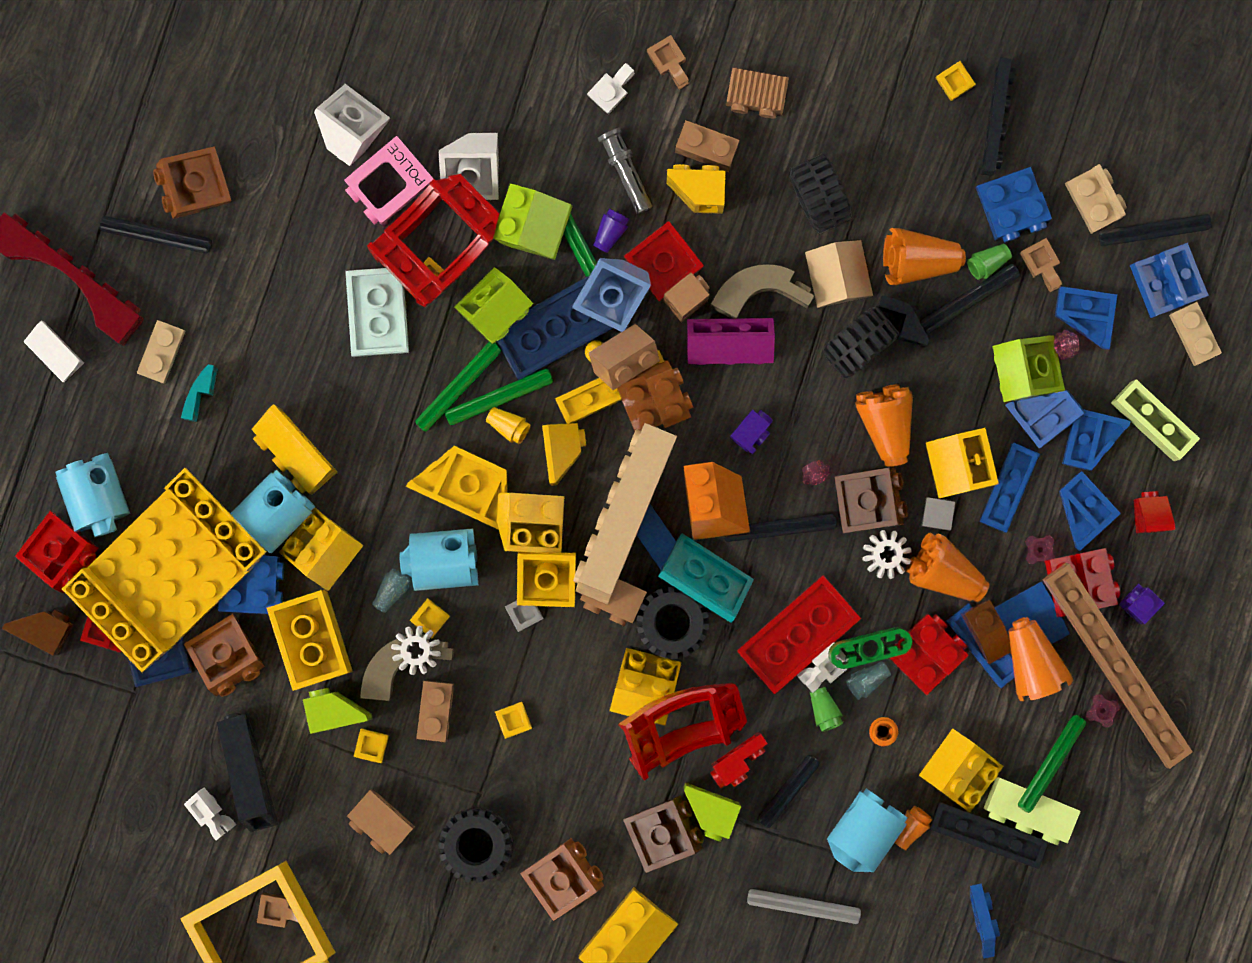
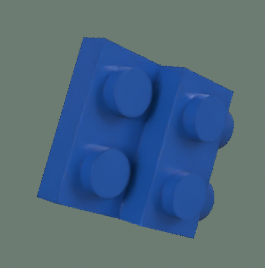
M1031 167L976 187L995 241L1003 238L1005 243L1020 237L1019 232L1030 229L1031 233L1047 228L1046 223L1052 219L1043 193L1039 191Z
M262 556L252 570L219 601L218 611L268 614V607L283 603V592L278 591L279 580L284 579V563H280V557Z

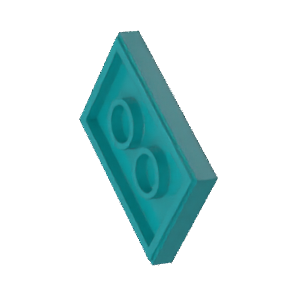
M683 533L678 537L658 576L730 623L736 618L754 580Z

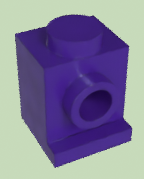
M752 409L730 436V439L752 456L756 451L752 446L754 443L760 446L768 437L770 432L766 429L773 420L762 410L756 413Z
M1137 584L1118 605L1138 624H1146L1165 603L1148 587L1143 588L1140 584Z

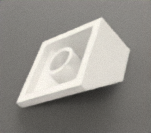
M346 84L318 106L314 112L326 148L349 166L365 153L390 119L389 116Z
M468 133L439 150L440 179L461 174L486 200H499L498 133Z

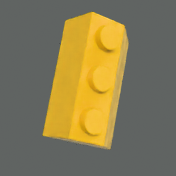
M273 404L252 428V431L256 434L253 440L263 451L269 448L276 456L272 461L283 473L288 470L295 477L291 482L302 494L307 491L313 495L337 473L336 469L278 406Z
M320 590L267 608L293 691L353 672L327 590Z
M633 887L580 952L579 959L583 963H647L678 923Z

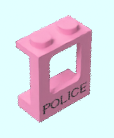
M396 136L345 179L346 184L349 186L345 191L355 203L359 200L362 201L367 207L363 212L374 225L379 221L385 227L388 224L387 220L426 189L433 178ZM388 162L405 180L406 188L385 206L377 209L361 192L359 184L379 166Z

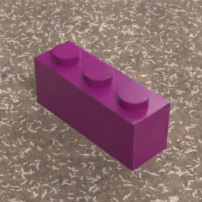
M773 318L687 319L688 364L732 365L736 363H774L775 333Z

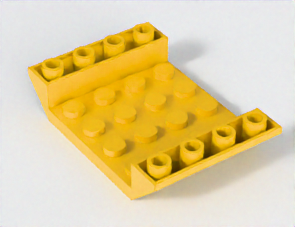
M184 468L164 488L166 491L88 567L81 569L62 588L141 672H144L169 651L252 570L267 552L187 468Z

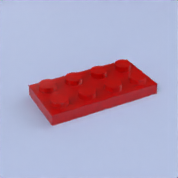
M822 575L743 644L737 652L767 687L776 694L861 618Z

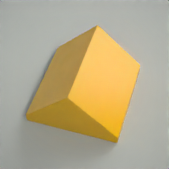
M518 552L517 605L575 607L576 582H573L576 573V553Z

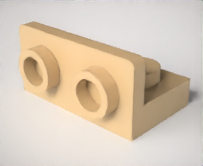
M1100 164L1065 183L1091 234L1120 220L1126 215L1124 211L1126 204L1122 196L1115 194L1111 186L1113 179L1106 168L1102 169Z

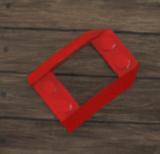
M461 174L430 181L429 186L415 202L387 227L380 237L367 245L377 263L380 262L416 299V303L424 307L429 305L470 267L492 242L500 214ZM443 199L477 236L436 277L402 241L422 223Z
M731 682L727 684L698 686L665 695L645 705L618 725L625 732L632 754L629 760L645 781L649 778L648 772L659 764L663 768L677 758L702 747L720 743L728 746L731 744L730 736L736 729L741 731L747 720L738 687ZM709 700L714 720L688 725L659 738L655 721L681 707Z

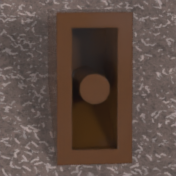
M984 600L961 613L964 622L988 664L1011 653L1009 636L990 600Z
M54 609L52 613L50 611H43L5 623L2 629L51 655H59L74 624L68 621V615Z

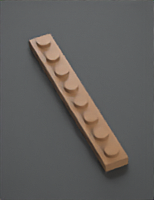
M1063 564L1042 579L1165 767L1170 769L1190 755L1192 750L1070 564Z

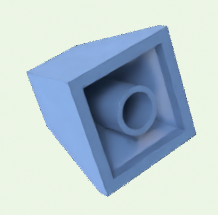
M600 258L572 307L623 332L651 286L649 274L647 271L624 260Z

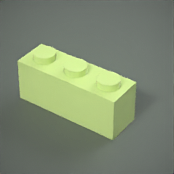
M1138 380L1131 381L1111 402L1173 461L1180 460L1200 439Z
M999 777L994 780L984 805V809L990 811L988 817L1005 823L1006 818L1017 822L1015 828L1028 834H1032L1033 829L1043 833V840L1058 845L1060 841L1068 843L1080 814L1079 810L1042 795L1035 808L1030 813H1026L1018 807V802L1026 788Z

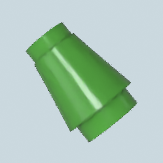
M1003 243L999 246L973 253L972 258L967 260V265L977 280L981 278L987 279L1011 259L1012 255L1007 245Z
M826 687L819 688L810 693L816 726H820L822 732L843 724L841 719L843 715L829 692H827Z

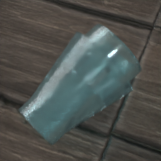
M392 568L389 573H385L372 604L380 611L386 613L409 590L408 585L411 580L406 575H402L400 571Z
M881 661L876 665L852 673L851 678L846 680V683L852 694L859 700L862 697L867 698L886 678L891 676V673L885 663Z

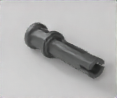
M616 128L598 137V141L603 143L608 153L609 164L615 166L633 203L636 214H640L651 209L653 204L648 198L639 175L631 160L632 151L627 149L621 137L622 130L621 128Z

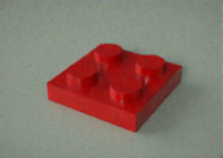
M669 221L624 255L628 263L648 272L651 282L649 290L658 302L664 299V294L688 274L692 273L694 275L704 267Z

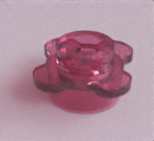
M1063 330L1062 334L1059 332L1055 335L1054 347L1060 359L1073 358L1079 351L1077 336L1073 332L1069 333L1068 330Z
M822 460L806 465L802 469L804 474L802 477L805 479L803 483L817 485L824 482L830 474L829 465H824Z
M1047 535L1044 538L1029 536L1026 539L1025 543L1028 546L1026 560L1028 563L1035 564L1036 562H1045L1055 558L1052 554L1054 539L1051 536ZM1039 547L1043 549L1041 553L1037 551Z
M1101 694L1093 696L1092 707L1086 712L1087 719L1089 721L1096 720L1103 727L1112 726L1113 718L1120 708L1118 702L1106 700ZM1104 708L1105 713L1102 714L1100 712V709Z

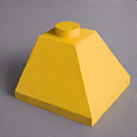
M578 423L542 426L549 483L551 486L557 485L581 455V447L586 446L584 429H578Z

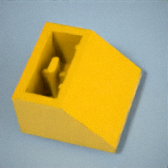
M673 165V169H667V185L694 213H723L725 171H719V166L706 165L702 166V170H690V165Z
M985 428L926 442L938 498L999 484Z
M521 493L498 494L497 525L504 550L561 553L564 496Z
M314 508L312 514L295 530L279 553L305 576L329 591L363 545L318 509Z
M626 648L610 711L630 716L650 702L674 693L681 662ZM668 714L661 717L654 723L665 726Z
M952 729L919 776L970 813L975 805L979 803L990 784L997 778L1003 765L975 743Z

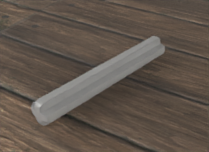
M750 889L747 897L749 905L858 924L861 916V910L856 907Z

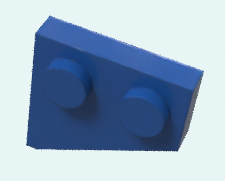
M1060 286L1055 316L1102 349L1109 350L1117 295Z
M1069 390L1013 401L1005 405L1039 449L1086 413Z
M1084 410L1086 413L1071 424L1062 464L1091 471L1124 430L1129 427L1131 421Z
M1082 471L1059 490L1075 548L1078 551L1082 550L1121 514Z
M982 884L970 886V899L977 932L980 934L982 941L983 959L994 957L996 937H999L1000 934L996 919L991 920L989 910L993 909L989 892L984 893Z

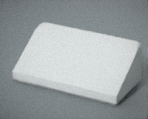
M42 320L24 340V343L63 383L84 364L67 344Z

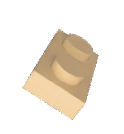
M1197 302L1169 315L1194 366L1222 353Z
M157 320L137 374L165 384L186 331Z

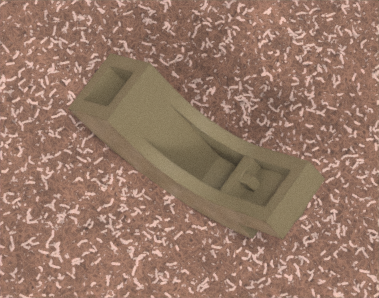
M757 265L746 268L729 278L716 294L711 303V308L731 319H737L744 304L752 296L761 292L779 293L805 308H808L814 295L809 293L811 288L798 281L795 284L790 282L794 271L777 265Z
M398 639L382 647L368 664L362 681L361 698L392 700L394 678L400 664L404 661L403 658L397 661H393L392 658L394 655L401 654V650L391 648L392 644L402 645V642ZM440 641L439 645L432 647V651H440L441 656L431 655L430 658L453 660L454 648H448V642ZM413 642L415 646H410L409 652L413 653V658H418L419 654L423 655L424 649L419 647V642Z

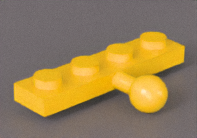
M594 340L587 344L585 356L590 362L589 352L602 345L603 342ZM659 350L657 352L660 361L655 365L664 362ZM600 378L555 398L567 424L574 423L622 400L617 388L612 390Z

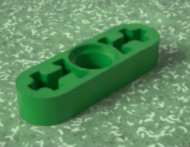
M894 627L838 641L830 647L828 657L830 662L837 668L848 669L903 655L910 650L912 638L904 629ZM896 634L904 638V641L900 643V648L890 644L885 646L887 652H884V644L880 639L881 637H884L886 642L894 641ZM869 640H874L878 646L877 652L872 656H866L863 653V645ZM853 644H856V652L860 657L859 659H856L857 656L854 654L845 656V662L836 658V655L840 654L841 648L846 652L855 651Z

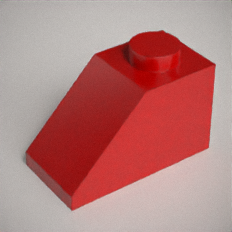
M1159 491L1142 492L1141 498L1133 499L1136 534L1175 530V522L1167 496L1159 497Z

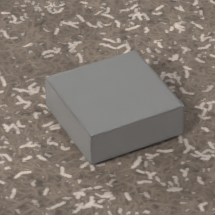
M926 498L922 526L950 531L955 502Z
M517 600L505 606L518 632L544 619L537 606L517 605Z

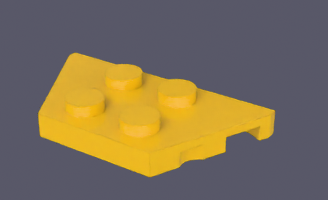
M453 446L406 485V487L499 530L497 525L498 494L507 493V470Z

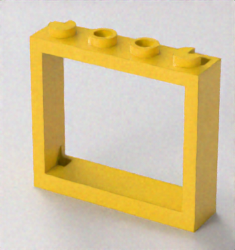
M287 861L180 918L203 962L222 963L200 921L276 880L315 952V955L300 963H329L327 959L336 952Z

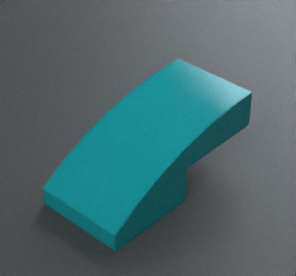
M207 365L193 383L183 407L182 419L197 422L201 395L213 396L218 370L214 365Z

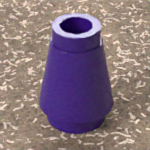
M609 208L607 214L603 213L593 245L608 253L628 228L629 218Z

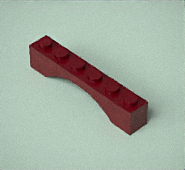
M4 212L0 216V253L10 260L42 262L64 272L77 284L85 295L93 312L96 327L124 346L144 321V318L138 314L141 309L128 299L123 303L116 298L119 292L106 282L102 286L93 280L96 274L84 265L80 268L71 263L73 257L62 248H59L56 252L48 245L51 240L37 230L33 234L26 229L29 223L19 215L14 213L11 217Z

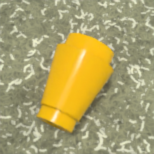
M495 407L491 409L486 418V422L510 443L516 442L520 444L530 429V424L526 422V418Z

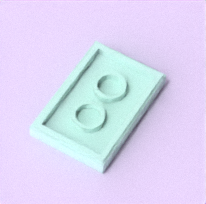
M386 268L346 271L351 356L409 353L405 287Z

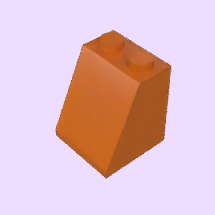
M714 462L684 466L685 489L693 540L750 532L742 476Z

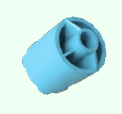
M108 453L92 458V461L83 463V460L66 465V468L56 471V479L74 532L91 529L95 537L103 536L117 530L114 521L130 514L112 459H110Z
M276 470L274 473L271 472L230 514L265 550L273 553L312 514L315 506L297 490L293 492L296 488L294 484Z
M473 529L410 534L409 546L403 552H400V568L402 575L408 574L412 577L414 591L478 585V571L476 568L477 549Z
M867 788L863 793L861 791L858 793L853 803L827 838L834 858L853 872H874L907 825L905 821L908 817L891 805L887 809L882 807L881 805L884 801Z

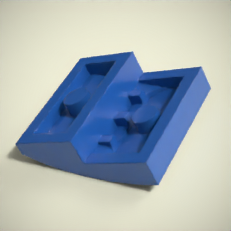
M1188 243L1130 265L1150 318L1209 296Z
M1042 582L995 607L1008 636V630L1013 627L1012 622L1024 617H1028L1029 620H1036L1051 644L1070 634L1062 617L1056 616L1054 602Z

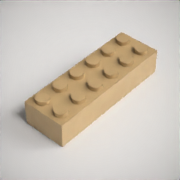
M646 423L642 431L635 430L628 449L632 453L631 457L625 455L617 475L618 478H621L620 483L614 481L606 502L610 504L609 509L603 507L595 529L599 530L597 536L591 535L584 555L588 557L587 562L581 560L575 573L573 582L578 583L576 592L608 605L677 436Z

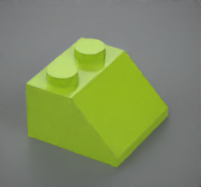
M510 184L493 239L504 246L555 260L572 205L536 190Z
M494 267L455 308L493 344L495 341L505 337L509 327L516 320H521L527 315L529 307L533 303L511 279Z
M1054 335L1018 339L993 346L994 361L997 366L1000 391L1004 402L1065 391Z
M329 688L309 692L310 698L303 699L310 734L373 719L369 711L339 692L330 693Z
M685 782L684 792L701 829L705 830V836L720 842L723 837L729 839L741 808L740 803Z

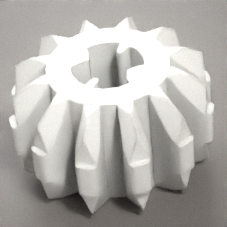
M885 530L880 531L881 542L876 536L871 535L869 539L875 546L864 545L863 547L864 550L872 552L871 555L864 556L862 558L863 561L873 560L874 562L867 570L871 572L876 567H879L877 572L878 578L883 577L885 569H887L889 579L894 578L893 568L898 573L903 574L905 572L904 568L899 563L910 564L911 562L910 559L902 557L903 554L910 553L911 548L901 549L900 547L907 539L903 537L898 542H895L897 537L896 531L891 532L889 540H887ZM885 546L889 547L888 551L893 550L894 556L890 557L889 563L885 562V558L882 560L880 558V553L884 552Z
M417 626L416 636H414L411 627H406L405 631L408 638L406 639L402 634L398 633L396 638L402 642V645L392 644L391 646L394 650H401V654L392 657L393 661L403 658L404 661L399 666L400 670H404L408 664H411L410 674L415 675L417 665H419L421 673L425 674L427 673L425 662L431 667L437 665L430 656H441L440 651H432V647L439 645L440 641H428L433 635L432 630H429L422 637V626ZM413 642H419V647L424 649L423 655L419 654L418 659L413 658V653L409 652V647L415 646Z

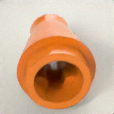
M878 718L870 726V738L879 746L891 745L897 739L898 727L890 718ZM880 726H885L887 729L884 736L878 735L877 729Z
M913 806L911 810L906 811L905 816L908 819L905 823L907 825L894 842L904 850H907L915 840L931 827L929 824L933 819L917 806Z

